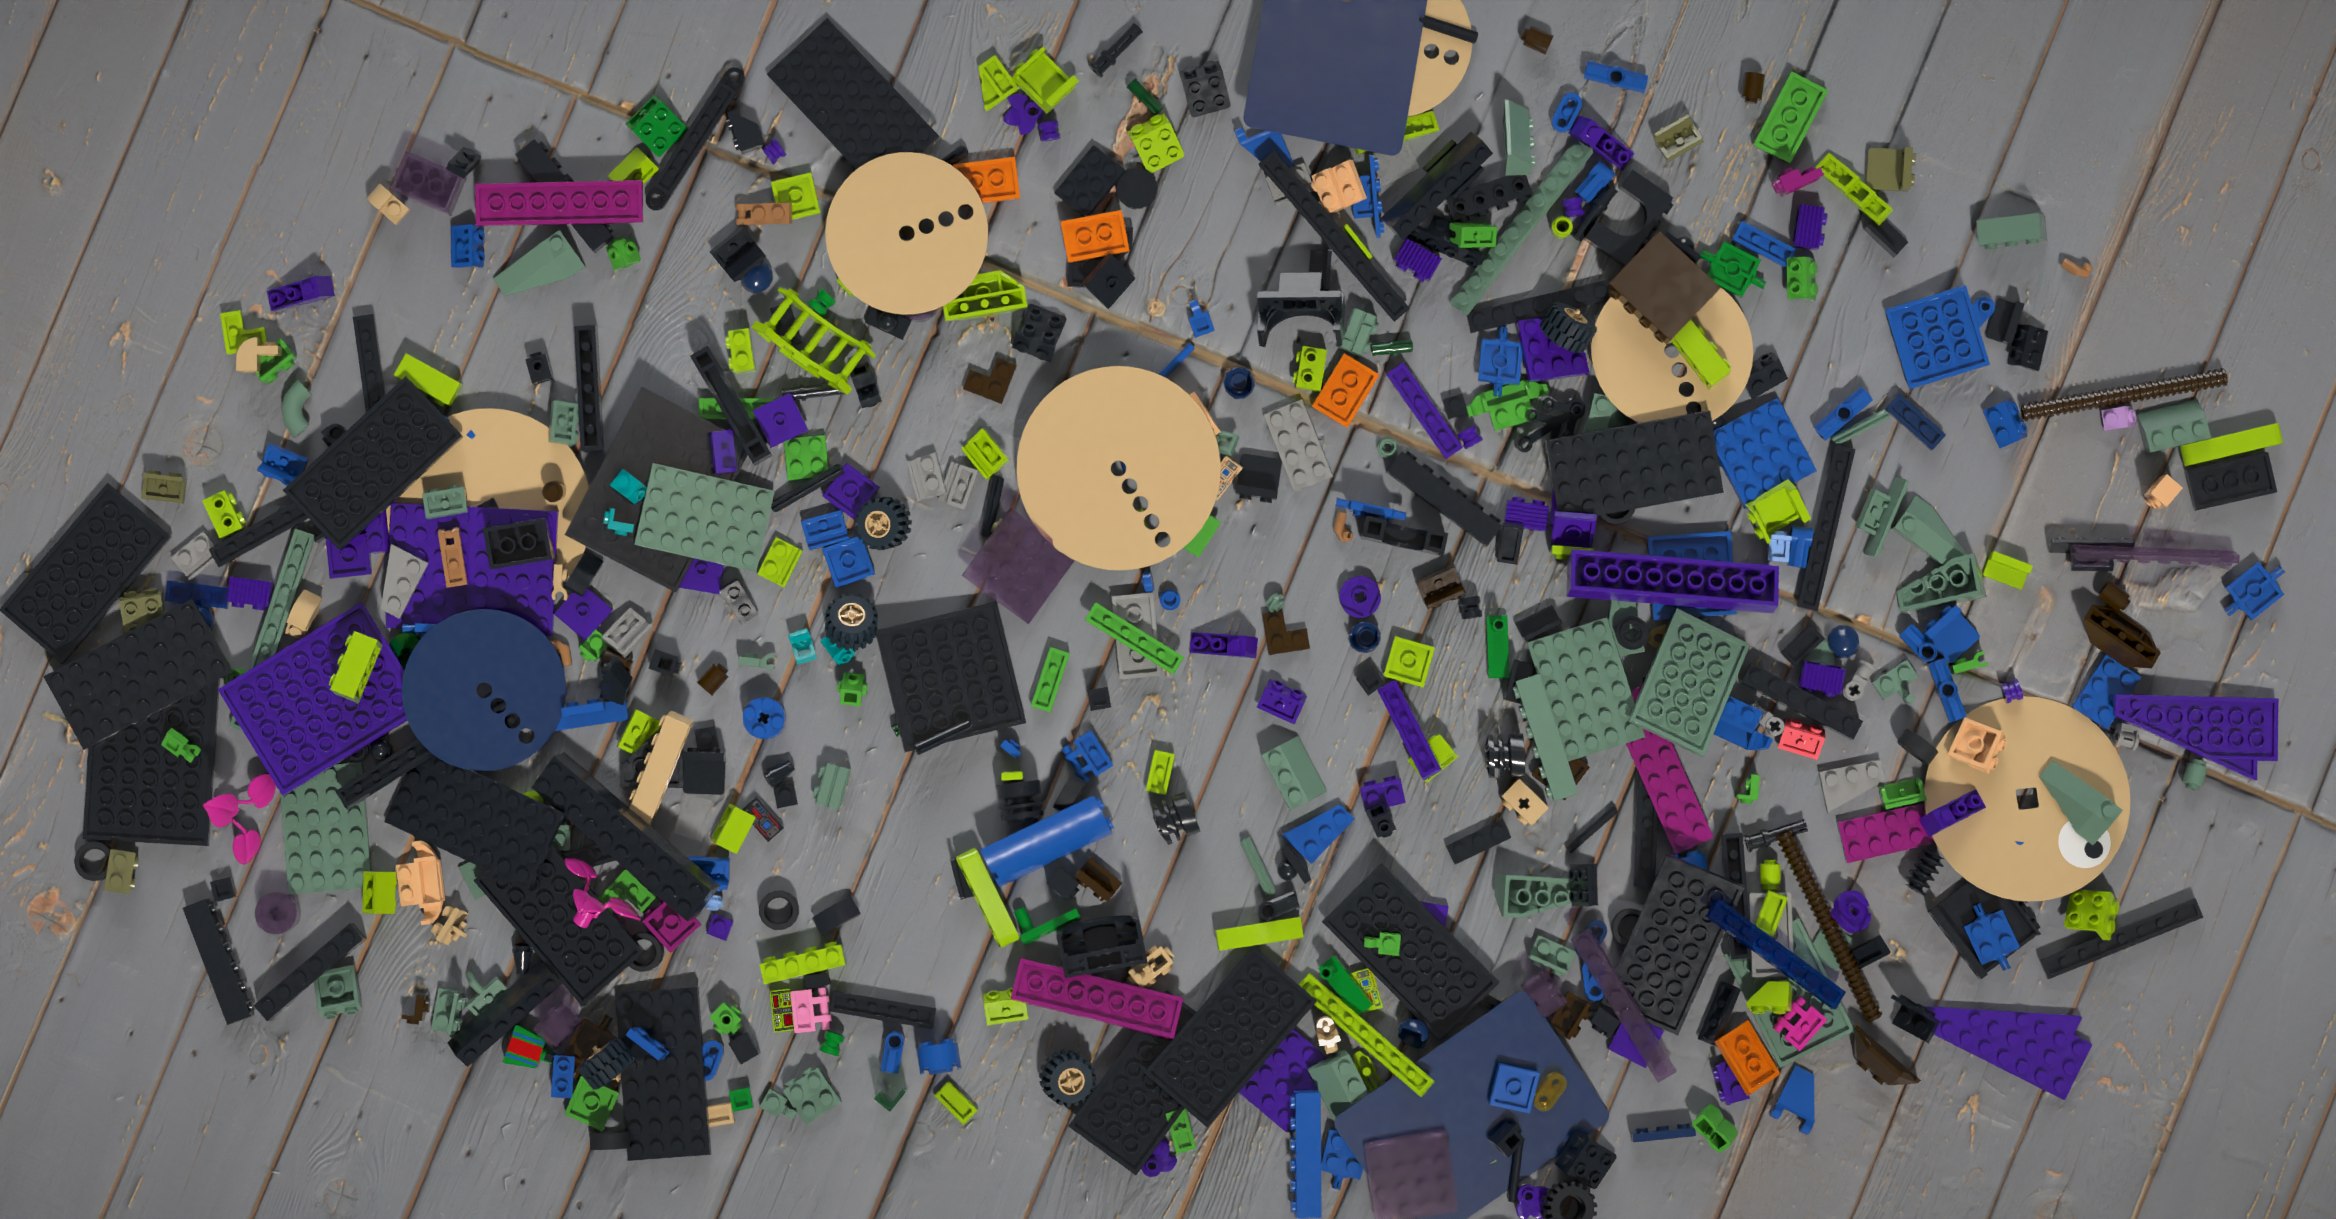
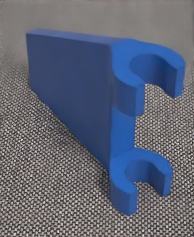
M1243 128L1234 131L1239 144L1260 162L1274 151L1288 168L1294 166L1281 133L1263 131L1247 138Z
M1795 1065L1769 1116L1779 1119L1783 1109L1805 1120L1799 1131L1809 1135L1815 1122L1814 1074Z

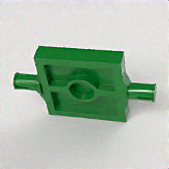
M1725 241L1715 255L1704 249L1700 255V258L1710 262V269L1707 275L1718 286L1741 298L1751 284L1762 290L1766 284V281L1756 277V271L1761 260Z

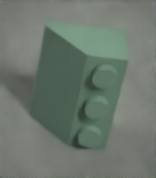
M1505 100L1503 112L1505 176L1531 175V167H1535V154H1531V149H1534V136H1530V131H1533V118H1529V110L1510 100Z
M2197 399L2136 414L2146 454L2211 438L2207 418Z
M1298 736L1261 755L1290 811L1327 792Z
M1344 1049L1307 1069L1315 1086L1321 1093V1097L1333 1121H1335V1118L1340 1113L1369 1094L1349 1053Z

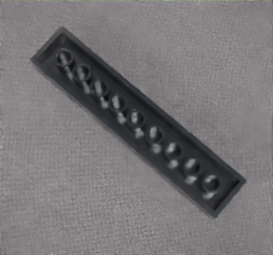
M565 752L555 755L531 787L554 808L565 813V817L687 922L700 914L720 887L717 882L640 816L629 809L626 804Z

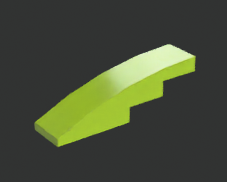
M1434 111L1407 117L1403 142L1439 131ZM1355 148L1356 155L1369 152Z
M1830 153L1815 167V169L1821 167L1824 173L1823 177L1878 226L1893 212L1892 207L1863 183L1859 176Z
M1301 917L1215 930L1218 951L1304 937Z

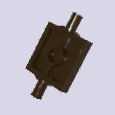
M606 1014L600 1025L594 1024L586 1018L581 1022L562 1054L575 1057L574 1079L577 1080L580 1075L578 1071L579 1066L593 1054L592 1048L594 1046L597 1049L617 1038L607 1029L614 1018Z

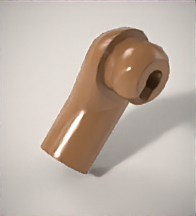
M2067 258L2061 264V267L2069 273L2083 278L2089 277L2093 271V267L2088 263H2084L2080 267Z
M1337 512L1333 531L1339 540L1349 542L1353 538V533L1345 526L1347 514Z
M559 640L550 641L558 655L561 656L562 666L573 665L569 646Z

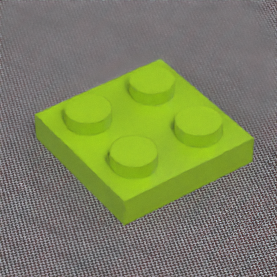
M811 172L771 182L775 203H792V220L821 214Z
M1395 636L1383 676L1424 688L1435 647Z

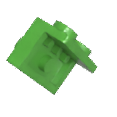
M1806 256L1787 258L1788 299L1816 300V295L1818 294V285L1816 283L1818 265L1814 258Z
M281 338L276 341V346L282 348V356H261V373L255 374L263 384L274 382L279 377L278 373L283 369L287 371L295 365L294 361L297 357Z

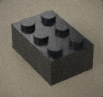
M548 517L483 528L490 570L555 559Z

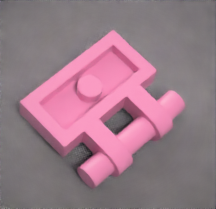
M826 987L818 988L819 997H812V989L790 991L795 1033L816 1031V1022H821L822 1030L830 1029V1021L832 1019L828 1010V1002L830 1000L829 996H827ZM819 1003L820 1016H814L813 1004Z

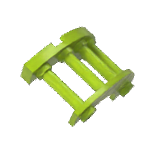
M779 287L778 291L785 297L783 302L768 322L763 324L755 321L751 328L768 343L772 341L779 347L778 351L818 379L819 377L829 381V386L848 395L852 388L847 384V378L864 354L872 358L876 357V354L871 350L872 346L864 340L858 341L823 319L798 298L799 294L790 288L785 290ZM792 303L801 313L786 334L780 337L774 332V327ZM809 317L820 327L804 350L799 352L791 346V340ZM828 331L840 340L825 361L818 365L810 360V354ZM846 344L857 349L841 373L835 375L830 372L829 368Z

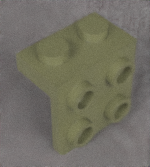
M1904 147L1902 150L1870 148L1867 158L1866 185L1872 190L1908 192L1915 182L1912 166H1915L1916 153H1913V147Z
M157 588L145 589L144 593L136 594V591H129L123 593L124 596H120L119 606L124 634L164 614L162 590L157 591Z

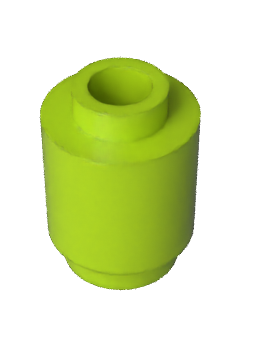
M1565 216L1557 217L1551 224V233L1557 239L1567 238L1573 229L1571 220ZM1557 226H1564L1565 231H1558Z
M1764 860V864H1760V884H1762V889H1779V884H1781V864H1777V860Z

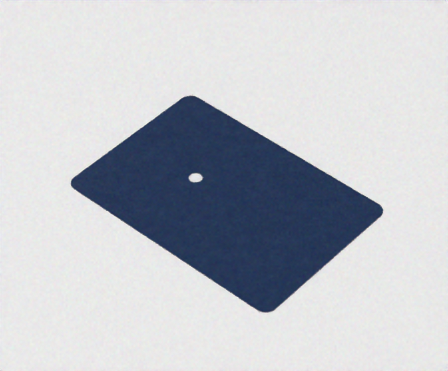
M1264 0L1243 116L1245 124L1251 128L1391 156L1399 154L1403 146L1423 29V22H1420L1419 18L1425 17L1427 0H1351L1349 2L1343 0Z
M1519 991L1414 1063L1435 1081L1422 1097L1416 1094L1397 1076H1394L1340 1113L1335 1118L1334 1125L1398 1219H1467L1510 1189L1514 1153L1509 1158L1506 1157L1487 1139L1489 1135L1492 1136L1505 1122L1509 1124L1515 1123L1522 1130L1520 1134L1525 1139L1519 1182H1521L1560 1155L1577 1129L1589 1135L1607 1122L1609 1113L1531 996L1525 991ZM1498 1063L1539 1071L1540 1076L1530 1113L1489 1105L1488 1102ZM1442 1133L1446 1134L1449 1138L1448 1143L1443 1146L1439 1145L1436 1140L1437 1136Z

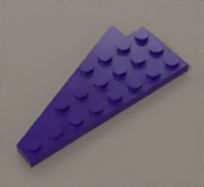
M2113 695V716L2250 780H2257V761H2278L2279 699Z
M1925 1006L1930 1011L1936 1013L1935 1018L1941 1021L1934 1033L1935 1036L2062 1100L2066 1099L2092 1047L2091 1043L2074 1035L2082 1019L2078 1015Z

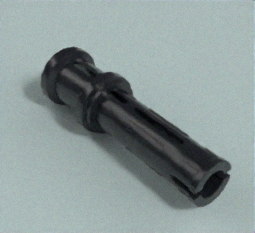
M1133 23L1108 50H1102L1101 55L1093 63L1088 64L1090 69L1098 77L1102 78L1103 73L1111 65L1114 66L1116 64V58L1143 31Z
M1802 819L1772 830L1761 829L1759 833L1749 836L1747 834L1743 835L1745 846L1749 853L1753 852V849L1762 846L1769 847L1772 842L1776 841L1777 835L1784 831L1792 830V836L1808 832L1807 824Z

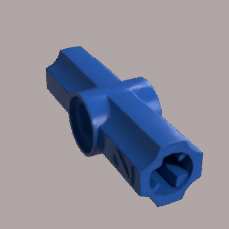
M1587 61L1583 79L1607 84L1612 88L1619 87L1644 93L1648 75L1624 70L1618 66L1612 67ZM1613 72L1619 73L1621 80L1619 82L1612 81L1610 74Z
M1860 387L1813 428L1826 441L1872 402L1873 399L1865 389ZM1843 408L1847 410V419H1841L1839 417V409Z
M1942 658L1927 664L1936 686V693L1942 702L1949 723L1967 717L1958 694V687L1953 681L1946 659ZM1945 684L1952 688V693L1949 696H1945L1942 692Z

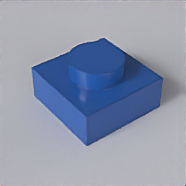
M1012 739L1009 742L1004 740L1000 745L1016 760L1022 754L1019 751L1021 747Z

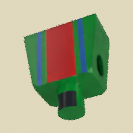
M516 1024L502 1063L538 1068L540 1061L552 1064L556 1052L545 1049L548 1041L546 1038L520 1024Z

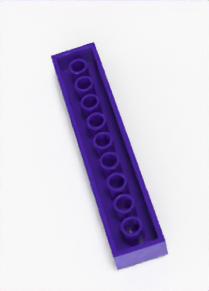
M1572 549L1568 555L1566 597L1774 613L1778 607L1779 566Z

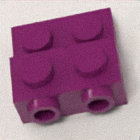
M1813 166L1804 170L1801 174L1799 169L1793 171L1792 168H1789L1778 175V179L1774 180L1772 187L1776 194H1780L1783 197L1818 181L1824 173L1821 167L1815 169Z
M661 899L659 901L661 905L656 910L652 907L644 914L646 919L642 922L671 953L702 924L697 918L687 922Z

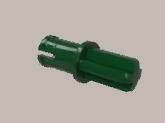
M1136 78L1128 84L1126 88L1153 115H1157L1162 111L1163 106L1151 95V91H1147Z
M1390 340V342L1371 343L1372 356L1388 354L1394 356V354L1412 352L1413 342L1412 340L1393 342Z

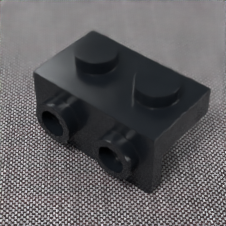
M2018 324L2007 364L2039 371L2048 331L2032 325Z
M1773 352L1763 354L1758 360L1752 362L1750 376L1745 386L1751 399L1788 379L1780 360Z

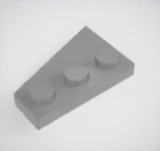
M391 544L381 610L400 619L429 563L394 544Z
M1881 760L1819 772L1827 813L1884 781L1885 777Z

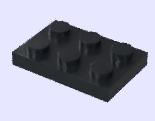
M1093 145L1054 194L1080 215L1087 217L1097 208L1126 170Z

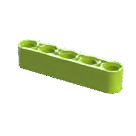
M2279 423L2179 447L2185 467L2284 442Z
M974 847L956 856L958 865L998 946L1003 948L1019 940V935L976 848Z

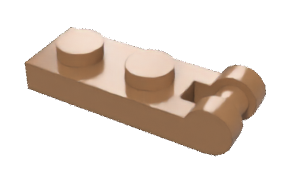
M792 203L735 204V210L738 211L736 225L792 224ZM751 210V218H746V211Z
M453 527L452 530L439 529L438 536L446 588L467 585L468 579L460 527ZM454 538V544L447 545V539Z

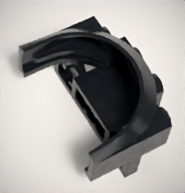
M1322 272L1280 273L1278 291L1257 292L1259 308L1257 334L1259 346L1266 347L1269 333L1274 326L1285 319L1296 316H1315L1328 321L1333 325V333H1336V347L1342 346L1346 309L1344 293H1341V291H1324Z
M1131 915L1110 916L1076 923L1063 928L1056 935L1065 978L1148 963L1140 920Z

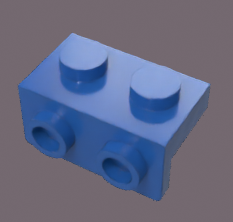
M2012 399L1983 410L1999 449L2028 437L2026 433L2027 427L2021 421L2018 415L2019 409Z
M270 443L257 471L261 472L265 477L277 479L282 484L288 486L306 469L309 459Z
M688 856L694 864L720 885L717 891L728 889L730 858Z

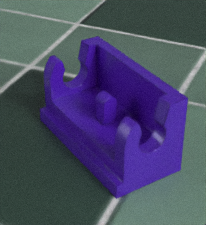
M733 429L709 432L714 473L737 471Z

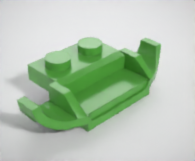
M1521 380L1519 385L1508 384L1502 386V397H1498V390L1497 397L1493 396L1494 389L1483 391L1466 408L1469 417L1489 412L1494 431L1529 422L1525 418V413L1527 410L1532 409L1530 400L1547 395L1549 391L1546 383ZM1533 413L1530 414V419L1534 418Z

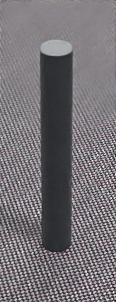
M1612 806L1572 841L1566 849L1573 853L1618 813L1617 810Z
M1524 1142L1515 1150L1513 1156L1508 1201L1513 1203L1517 1200Z

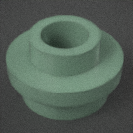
M1391 437L1382 438L1377 445L1378 453L1384 458L1393 457L1398 451L1397 442ZM1390 444L1392 447L1391 451H1385L1384 445Z
M1274 593L1268 599L1266 606L1271 613L1281 610L1285 604L1283 601L1284 596Z

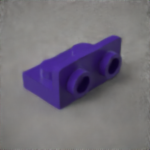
M1269 679L1257 708L1295 725L1307 696L1298 689L1286 687L1278 680L1273 681Z
M1395 775L1383 778L1384 782L1376 784L1375 780L1363 782L1364 787H1360L1364 811L1382 802L1385 803L1386 807L1406 803L1401 778L1396 779Z
M1726 1061L1714 1064L1715 1069L1712 1070L1715 1082L1719 1081L1721 1089L1718 1090V1095L1721 1102H1725V1105L1728 1106L1732 1103L1750 1099V1096L1746 1095Z

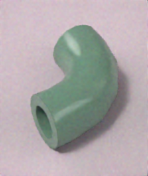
M299 380L294 382L286 392L281 407L283 422L294 438L310 426L303 416L302 408L305 401L312 394Z

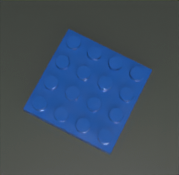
M1966 285L1885 309L1909 390L1990 365Z
M1778 398L1714 430L1719 463L1744 509L1747 508L1745 504L1785 480L1789 479L1793 484L1817 471Z
M1731 531L1647 537L1649 556L1733 562ZM1652 604L1653 620L1670 619L1676 608L1694 617L1737 614V610Z

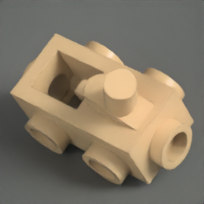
M1153 946L1146 952L1148 963L1129 966L1131 970L1128 971L1130 974L1128 979L1133 986L1139 985L1141 988L1145 986L1148 989L1156 982V976L1160 973L1164 976L1173 969L1171 966L1174 963L1172 958L1175 956L1168 947L1163 949L1162 946L1159 948ZM1161 956L1163 963L1157 964L1155 962L1156 957Z

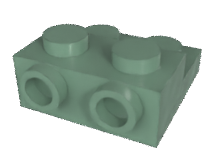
M354 965L330 969L314 982L317 1010L321 1017L334 1019L337 1017V1014L354 1015L358 1013L359 1009H363Z
M813 1066L802 1072L804 1077L798 1081L793 1078L784 1084L786 1089L783 1090L806 1125L841 1103L840 1098L819 1067L814 1069Z

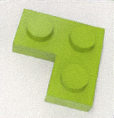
M241 310L220 313L227 355L237 354L241 344L250 338L258 337L261 339V346H263V342H268L265 327L245 330Z

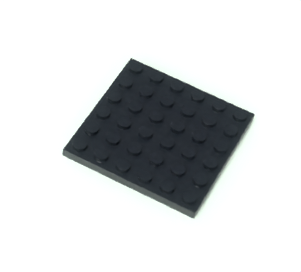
M997 601L875 630L904 753L914 751L915 744L966 720L971 722L973 730L948 742L1026 723Z

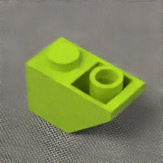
M1768 981L1746 1002V1006L1754 1014H1764L1765 1011L1785 1014L1786 1011H1792V985L1789 981Z

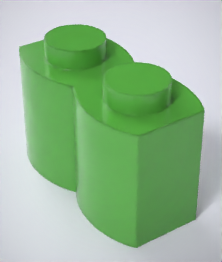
M1708 1104L1703 1108L1692 1122L1695 1130L1705 1137L1709 1145L1719 1153L1727 1149L1738 1135L1735 1126L1724 1119L1720 1110L1712 1104Z

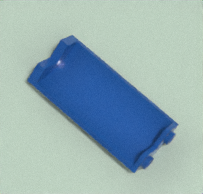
M1093 795L980 849L999 888L1113 834L1111 829L1114 826L1110 818H1105L1101 811L1105 809L1101 799H1096Z

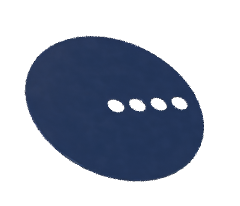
M476 609L461 612L436 624L414 647L405 666L402 680L403 708L407 721L418 740L433 755L446 763L474 771H493L511 767L536 753L554 733L562 716L561 708H564L566 698V680L562 662L548 638L527 620L508 612L492 609ZM481 683H488L492 687V693L487 698L479 697L476 692L477 686ZM495 698H502L506 702V708L501 713H495L491 710L490 705ZM510 713H515L520 717V724L516 728H509L505 725V717ZM525 728L531 729L534 733L533 741L527 744L519 740V733Z

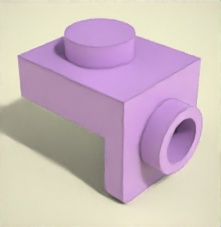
M2132 406L2101 410L2104 431L2135 427L2136 413Z

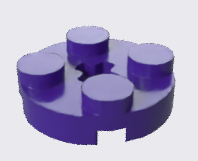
M1365 576L1353 577L1346 581L1340 590V605L1352 617H1368L1378 609L1381 602V593L1377 584L1372 579ZM1362 591L1366 600L1358 603L1354 595Z
M1854 890L1840 893L1835 898L1831 915L1848 933L1865 929L1871 920V913H1868L1867 909L1869 903L1860 892ZM1850 908H1853L1854 915L1851 914Z

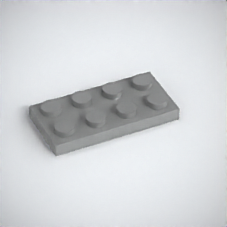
M1303 400L1263 415L1294 492L1333 477Z
M1153 592L1111 596L1113 613L1158 641ZM1116 640L1120 680L1161 676V667Z
M1778 892V894L1788 897L1774 937L1753 929L1767 893H1748L1752 951L1751 977L1794 976L1791 892Z

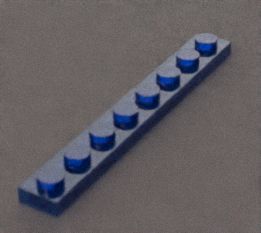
M1715 899L1705 917L1831 1009H1837L1846 991L1721 899Z

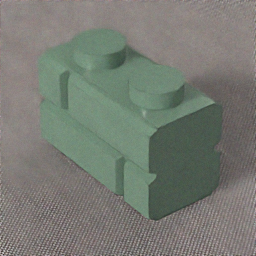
M1354 308L1343 334L1342 346L1338 348L1359 357L1363 353L1367 354L1372 343L1368 341L1371 333L1375 335L1379 325L1378 322H1375L1377 317Z
M830 763L821 766L818 778H821V783L819 787L815 786L812 797L816 799L815 803L840 810L851 769Z

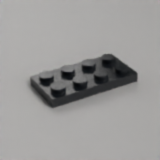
M2268 452L2185 470L2195 511L2277 493Z

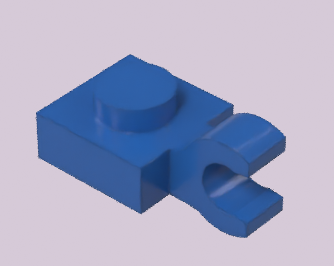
M1197 300L1189 302L1194 316L1188 318L1195 338L1215 331L1208 311L1202 313Z

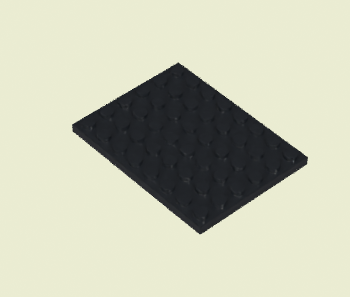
M641 386L564 535L677 592L694 558L634 545L644 497L636 504H633L612 488L610 484L620 471L624 469L647 487L652 463L735 481L747 457V453L738 437L733 434L737 471L715 474L709 432L724 429ZM609 508H615L613 521L634 524L633 532H627V536L614 534L615 530L607 529L606 524H603L605 511H609Z
M220 679L89 747L82 839L209 846L211 821L203 804L212 799ZM171 728L188 739V745H196L201 749L199 755H195L192 762L187 761L181 754L179 757L175 756L161 745Z

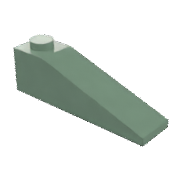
M559 230L497 275L494 281L504 296H508L538 286L569 279L585 268V265L564 234Z
M1594 393L1584 433L1629 425L1630 418L1619 411L1607 396Z
M1916 495L1891 528L1941 566L1948 563L1947 561L1952 558L1967 555L1934 508Z
M1975 554L1952 558L1947 561L1948 563L1932 570L1931 573L1897 591L1900 612L1967 602L1987 597L1983 576Z
M2053 760L2039 776L2051 796L2059 804L2063 814L2066 815L2072 824L2075 832L2092 846L2123 811L2103 794Z
M1496 874L1494 895L1502 917L1524 918L1572 903L1569 898L1571 881L1569 879Z

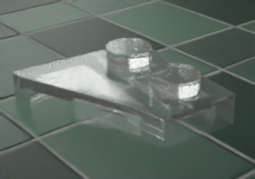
M1742 611L1729 617L1738 639L1750 644L1747 653L1776 621L1774 613Z

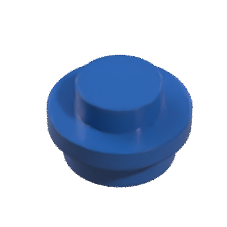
M1165 590L1160 596L1161 606L1166 610L1176 609L1180 604V595L1175 590Z

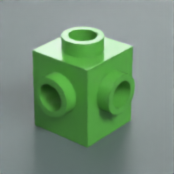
M624 236L612 240L613 244L605 247L614 271L631 267L641 261L633 237L624 239Z
M844 672L843 679L838 680L837 692L840 693V704L861 707L862 696L867 695L868 683H864L865 674Z
M723 1002L709 1017L715 1023L713 1027L721 1035L723 1033L728 1035L730 1032L735 1034L742 1027L740 1024L743 1020L740 1016L742 1012L734 1005L730 1007L726 1002ZM726 1016L730 1018V1023L725 1022Z

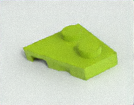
M996 55L978 66L986 112L1019 90V87L1012 80V77Z

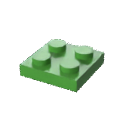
M826 435L791 438L784 442L788 481L811 479L829 469Z
M581 1076L564 1115L603 1131L620 1092L607 1086L593 1090L584 1077Z

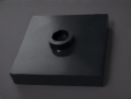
M1108 253L1081 284L1101 304L1109 309L1136 278L1112 254Z

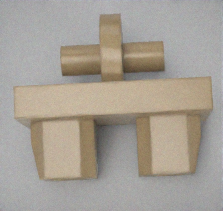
M446 906L442 915L448 920L444 925L437 922L431 929V932L436 936V940L449 946L452 940L457 941L460 935L466 938L468 933L464 931L467 923L464 921L469 913L456 907Z
M1321 1017L1317 1021L1315 1028L1320 1046L1324 1045L1326 1054L1337 1052L1336 1042L1340 1041L1336 1024L1330 1017Z

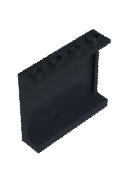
M1968 881L1929 910L1928 913L1976 977L1983 979L1988 975L1989 971L2000 963L1998 960H1993L1981 965L1963 927L1978 918L1972 906L1976 905L1980 912L1977 904L1981 903L1985 914L1994 913L2002 909L2020 948L2035 936L2041 935L2038 930L2040 926L2034 918L2030 919L2027 916L2026 912L2028 910L2021 901L2017 903L2015 900L1990 894ZM2016 949V950L2010 952V953L2006 956V958H2008L2010 955H2012V954H2013L2014 952H2016L2018 949Z

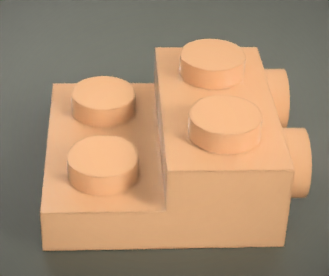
M1353 159L1312 175V189L1318 192L1319 204L1328 214L1336 213L1367 199Z
M1964 717L1948 756L1968 764L1969 767L1989 774L1991 769L1995 770L1997 767V754L2005 749L2007 740L2002 731Z

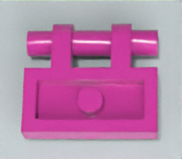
M1801 996L1795 1002L1792 1001V1011H1786L1783 1016L1780 1015L1777 1018L1778 1022L1772 1027L1778 1033L1785 1027L1788 1032L1784 1038L1798 1051L1803 1049L1827 1021L1812 1006L1804 1011L1801 1007L1806 1001ZM1796 1013L1801 1016L1794 1025L1790 1024V1019Z

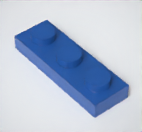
M1741 221L1732 238V241L1786 269L1787 258L1794 257L1797 249Z

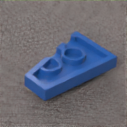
M1339 804L1284 833L1282 836L1312 864L1355 818Z

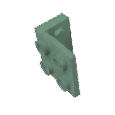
M438 988L431 1030L447 1032V1035L457 1034V1031L461 1030L463 1019L460 1018V1013L466 1006L464 992Z

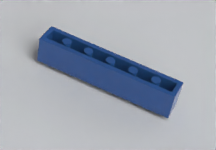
M1293 1090V1096L1289 1097L1290 1109H1293V1117L1289 1119L1290 1130H1293V1138H1290V1150H1293V1159H1290V1171H1293V1179L1290 1180V1191L1294 1192V1200L1290 1201V1211L1294 1213L1297 1219L1322 1218L1321 1093L1318 1090Z

